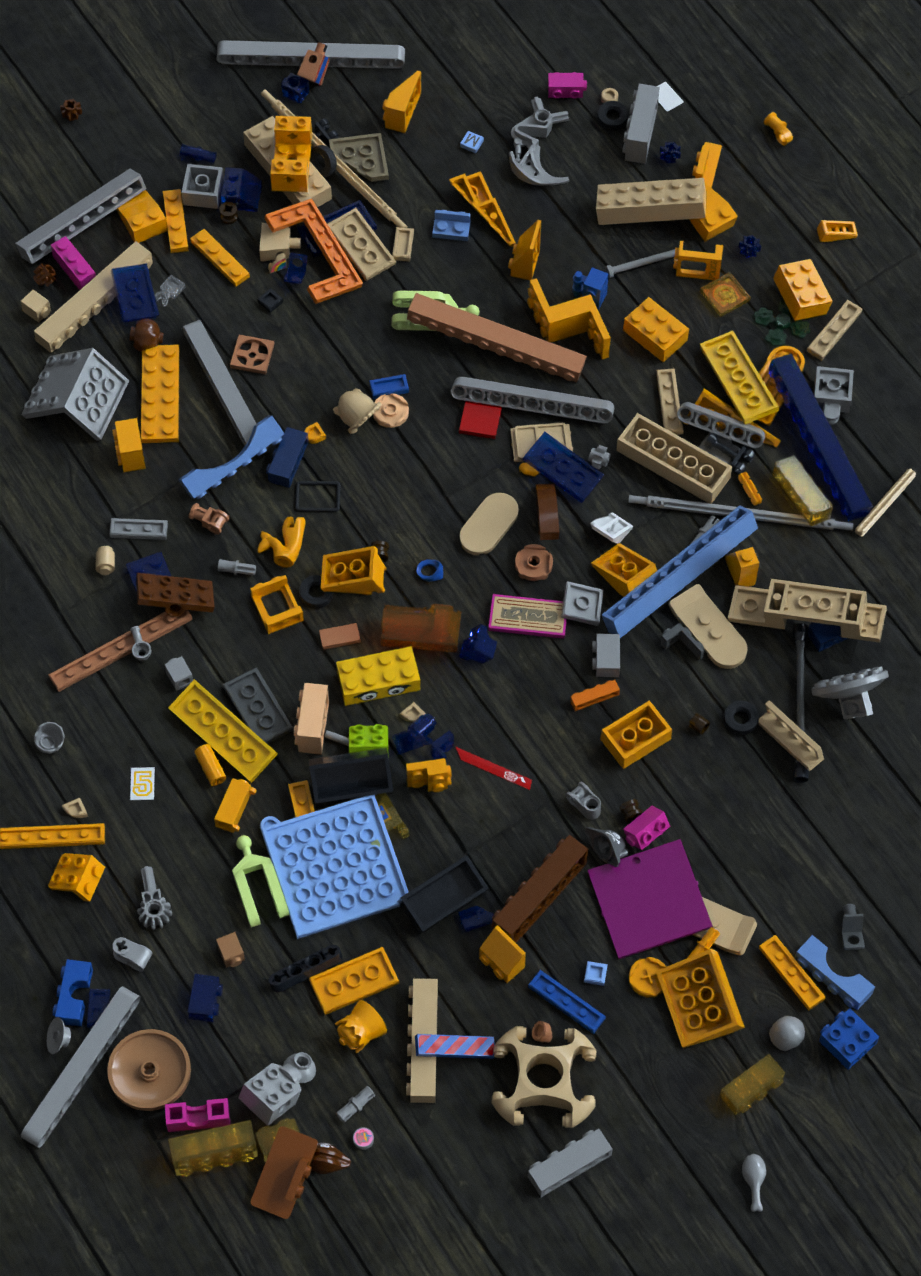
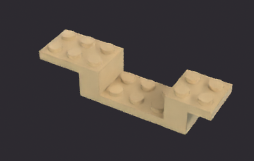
M771 579L769 590L735 585L728 621L785 629L787 619L841 626V636L843 638L880 643L887 606L867 603L866 591Z

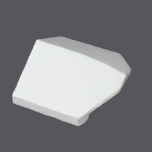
M614 513L595 519L590 523L592 529L617 544L633 528L631 524Z

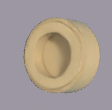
M613 88L604 89L601 93L602 103L618 101V92Z

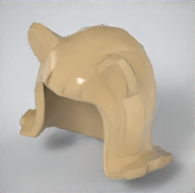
M355 388L353 391H347L341 395L339 404L333 411L336 415L340 416L345 424L350 426L348 432L354 434L357 432L358 427L380 409L382 404L381 402L374 403L369 396L362 393L360 389Z

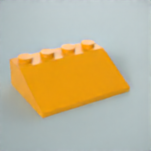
M709 949L656 971L683 1048L722 1037L745 1028L717 951Z

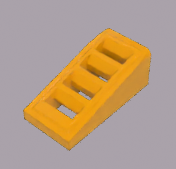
M821 220L817 227L820 242L852 239L858 236L855 224L851 221Z

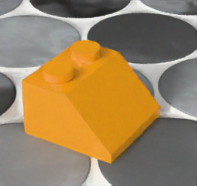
M497 925L480 947L479 958L484 965H489L494 970L493 972L498 979H503L508 983L525 968L526 953Z

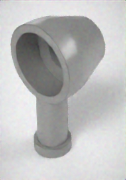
M134 626L130 629L135 641L132 647V654L135 659L144 662L151 655V646L149 643L142 641L139 626Z

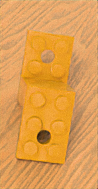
M537 278L530 280L527 303L530 309L533 308L534 319L541 326L540 332L543 338L546 337V340L551 343L587 332L589 338L594 341L595 352L600 354L602 360L609 358L611 337L591 294L550 307Z

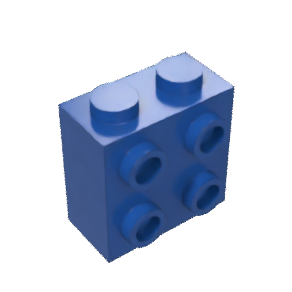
M850 1008L846 1012L841 1011L835 1017V1022L831 1026L827 1024L820 1031L821 1036L819 1042L848 1070L870 1051L879 1039V1036Z

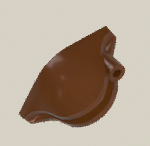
M322 1142L318 1143L310 1166L317 1173L328 1174L350 1167L351 1159L335 1146Z

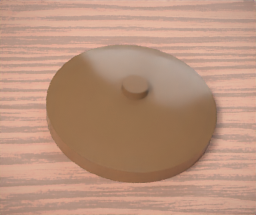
M155 1029L140 1030L125 1037L114 1048L108 1062V1079L114 1094L127 1106L142 1111L159 1110L165 1108V1104L174 1103L187 1088L191 1075L190 1059L183 1044L173 1035Z

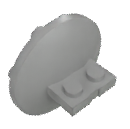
M882 666L872 668L871 670L868 668L860 670L856 674L839 675L832 677L833 679L818 681L814 684L811 691L813 696L839 699L844 719L869 716L873 714L868 691L881 684L889 675L888 671L883 670Z

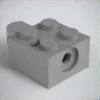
M817 366L814 378L812 409L822 410V420L826 424L837 423L840 412L849 413L852 401L854 370Z

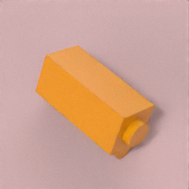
M232 778L214 818L215 826L232 833L235 831L239 832V820L251 794L255 795L257 790L243 779L236 780Z

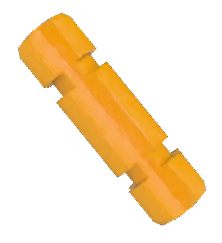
M747 472L740 473L738 480L743 484L742 487L748 497L751 498L750 501L754 506L760 504L762 498L757 493L758 490L752 480L749 479L750 476Z

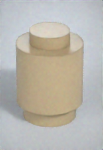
M101 546L96 552V571L101 575H109L115 570V553L111 547Z

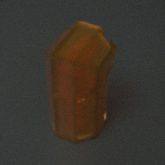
M433 604L428 610L427 607L415 608L385 605L381 625L383 633L381 634V646L400 648L412 646V649L457 653L461 611L457 610L456 613L453 611L454 607L441 604Z

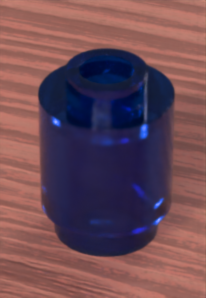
M428 713L421 715L408 727V734L414 741H422L435 729L437 722Z

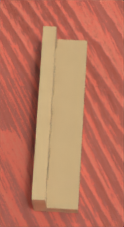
M770 700L765 703L767 712L759 718L758 724L808 771H811L824 760L821 747Z

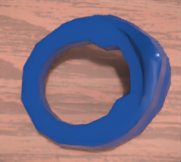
M427 559L421 561L416 569L417 575L424 581L431 582L443 578V566L437 560ZM424 566H434L436 572L431 576H425L421 573Z

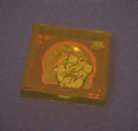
M730 272L700 288L702 295L720 317L749 302L751 299Z

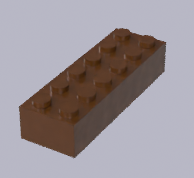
M568 835L566 839L562 838L556 846L557 849L553 853L547 854L544 858L542 866L540 868L536 867L530 875L531 878L527 882L521 883L516 895H511L505 902L506 906L502 910L495 912L492 917V931L498 925L517 943L586 866L588 848L571 835Z

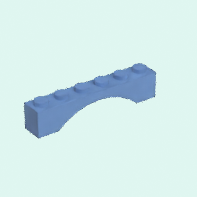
M268 415L253 426L247 444L232 460L215 468L192 469L178 480L191 498L197 497L199 499L207 493L206 490L211 486L215 488L220 485L222 478L234 475L237 472L236 468L241 465L243 467L248 465L252 461L251 458L256 454L260 456L266 452L267 446L280 442L284 432L274 417Z

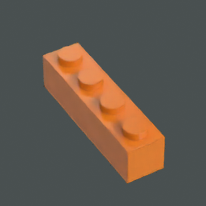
M609 680L605 684H599L594 688L585 689L583 692L574 693L570 698V702L574 710L577 711L618 696L620 689L615 680Z

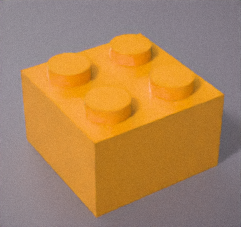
M137 418L115 421L116 429H112L118 465L123 466L124 472L146 469Z

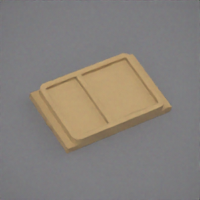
M569 424L525 425L510 429L514 462L573 457Z

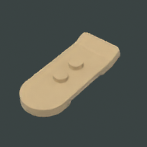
M700 584L694 585L668 602V606L674 616L683 626L688 628L696 640L701 642L708 657L715 665L725 669H732L744 662L747 655L745 640L707 596Z
M703 898L713 928L720 933V936L713 945L726 952L743 955L757 927L756 920L753 917L742 915ZM708 930L693 934V936L702 939Z

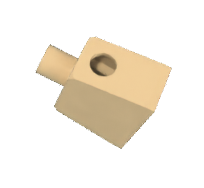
M262 223L259 250L260 261L276 260V256L284 253L286 259H288L290 248H301V238H291L289 227L272 232L267 223Z

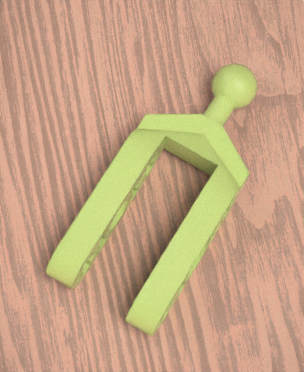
M396 291L392 295V303L396 307H410L415 294L418 293L458 308L450 294H443L438 291ZM473 304L467 308H459L477 316L480 312L479 308ZM398 313L392 316L391 325L396 330L436 331L407 320V313Z
M241 835L236 841V846L243 851L244 858L234 867L232 872L250 927L261 925L245 874L260 869L264 871L279 918L289 916V910L271 858L252 854L250 850L251 839L246 835Z

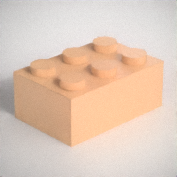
M304 683V690H300L299 693L300 707L297 708L296 714L298 721L294 727L295 745H298V752L322 755L329 707L328 685Z

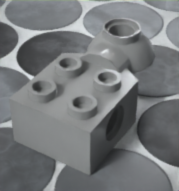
M303 1052L287 1057L283 1066L271 1063L243 1085L239 1099L268 1126L296 1104L301 1093L299 1083H307L315 1077V1063L307 1053Z

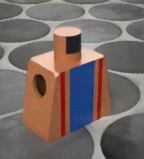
M318 42L315 51L308 49L297 75L305 80L322 85L330 58L325 56L328 46Z

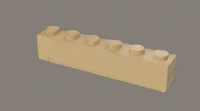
M413 979V986H409V998H413V1005L408 1007V1017H412V1024H408V1037H412V1044H408L407 1056H411V1063H407V1076H411V1083H407L406 1095H410L411 1103H435L436 1057L416 1056L415 1036L417 1034L437 1035L438 979Z

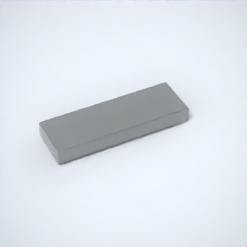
M111 518L110 538L166 540L168 520Z

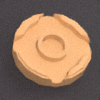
M384 394L375 400L374 403L381 402L382 404L380 409L373 414L374 420L379 425L386 428H394L402 425L407 420L409 407L407 401L402 396Z

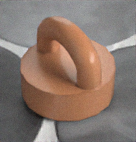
M538 1021L532 1029L534 1040L542 1043H549L552 1040V1031L549 1023Z

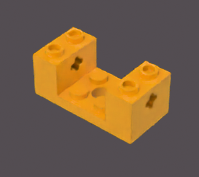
M276 116L274 128L275 153L274 159L271 162L270 173L272 191L308 192L312 143L311 117Z

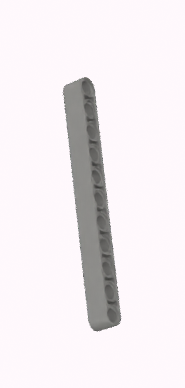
M220 41L217 46L216 59L221 64L301 66L308 49L315 51L318 43ZM322 43L328 46L325 52V56L330 58L328 67L397 69L404 66L405 48L400 45Z

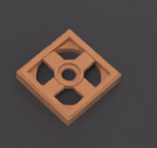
M239 335L230 368L266 375L275 345L274 341ZM244 343L252 344L249 350L240 349ZM259 345L265 346L268 354L259 353ZM255 353L256 356L254 358L249 357V354ZM237 357L246 358V365L242 364ZM264 361L260 365L254 366L255 362Z

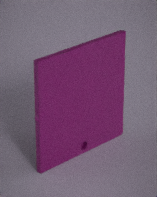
M681 839L622 858L618 867L607 863L588 870L602 910L601 916L605 919L619 959L713 927L698 888L699 882L695 880Z

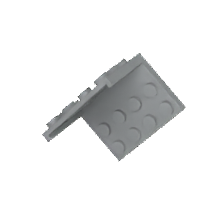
M94 348L52 355L46 360V365L40 373L39 380L32 389V394L25 403L21 415L29 419L64 412L96 441L101 440L129 380Z

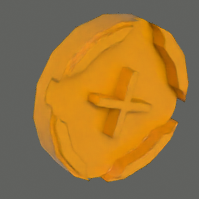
M653 957L637 960L631 966L629 972V984L632 989L644 997H656L662 994L663 991L656 971L665 968L666 965Z

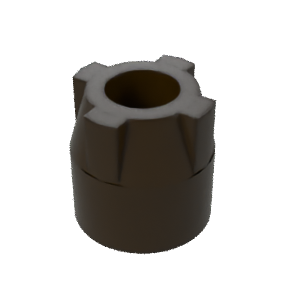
M698 713L689 721V726L701 735L710 726V722Z

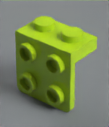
M376 724L374 726L355 725L349 727V753L387 748L388 752V726Z

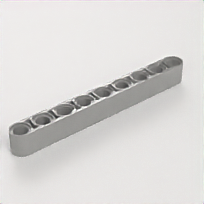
M201 320L183 326L184 334L245 447L256 422Z
M468 377L456 378L451 389L452 396L458 400L598 423L610 422L615 409L613 403L608 400Z
M123 986L119 988L23 1129L21 1138L38 1148L45 1143L140 1001L139 995Z

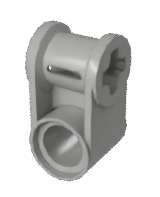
M579 782L573 791L565 794L571 805L576 807L587 819L594 820L600 816L601 801L585 783ZM589 806H595L596 808H595V809H589L588 807H589Z
M123 937L117 938L112 945L114 958L137 971L144 970L153 954L149 948Z

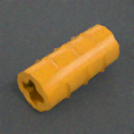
M204 744L195 750V755L211 786H217L226 780V775L210 744Z

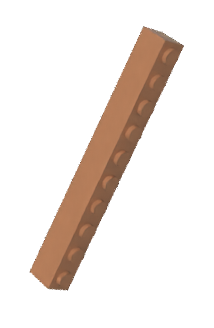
M418 293L415 294L408 309L407 320L414 324L426 326L430 330H436L449 337L461 339L465 343H471L482 349H488L500 356H507L516 362H523L533 368H539L547 371L549 374L563 377L568 381L577 382L587 356Z

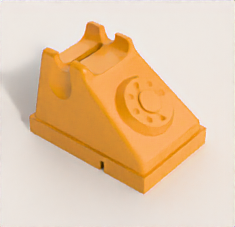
M375 546L323 555L321 589L323 592L372 595V592L384 593L383 579L386 567L378 555V549Z

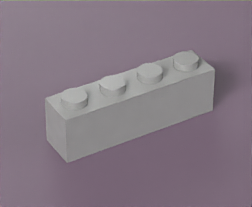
M600 1129L586 1132L579 1141L573 1140L569 1142L562 1151H554L547 1156V1160L542 1163L538 1161L529 1167L528 1178L540 1197L545 1196L612 1156L613 1149Z

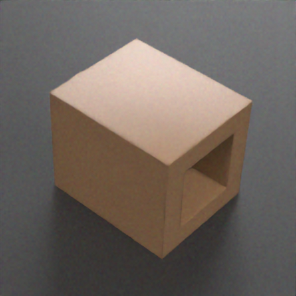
M235 932L216 939L217 947L226 967L238 966L245 960L244 952Z

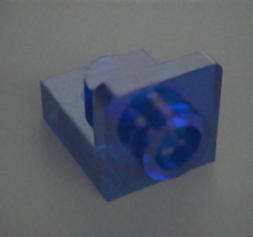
M450 730L431 744V756L434 760L443 758L447 760L444 752H448L454 745V735Z

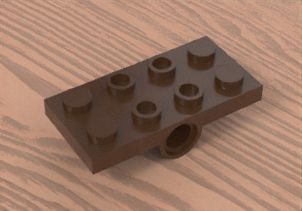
M137 573L136 575L138 605L165 607L166 613L172 617L182 615L185 610L212 613L214 611L212 581Z

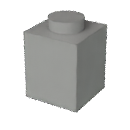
M182 656L173 658L165 664L166 674L176 691L188 686L193 681L192 673Z

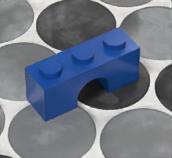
M67 959L66 966H62L61 978H63L62 985H58L57 988L59 1000L58 1004H54L53 1016L62 1019L64 1025L82 1026L85 1012L83 1000L72 998L71 995L78 988L89 989L93 973L91 962Z

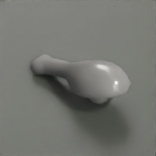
M751 1154L743 1162L742 1174L752 1191L751 1211L761 1212L763 1206L760 1201V1186L766 1176V1165L759 1155Z

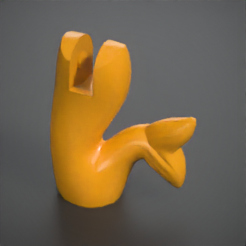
M287 517L284 520L282 534L285 546L277 538L261 531L262 541L258 546V553L272 548L274 562L281 567L293 566L301 549L305 518L297 517L295 524L293 517Z

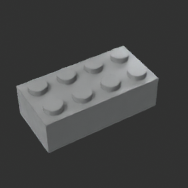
M639 84L638 90H634L633 104L630 107L631 115L627 121V132H625L622 153H625V161L646 164L658 109L660 87Z

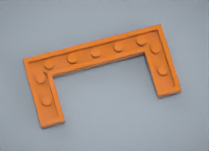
M312 198L265 215L264 219L272 232L304 222L336 276L308 286L307 291L315 304L362 287V280Z

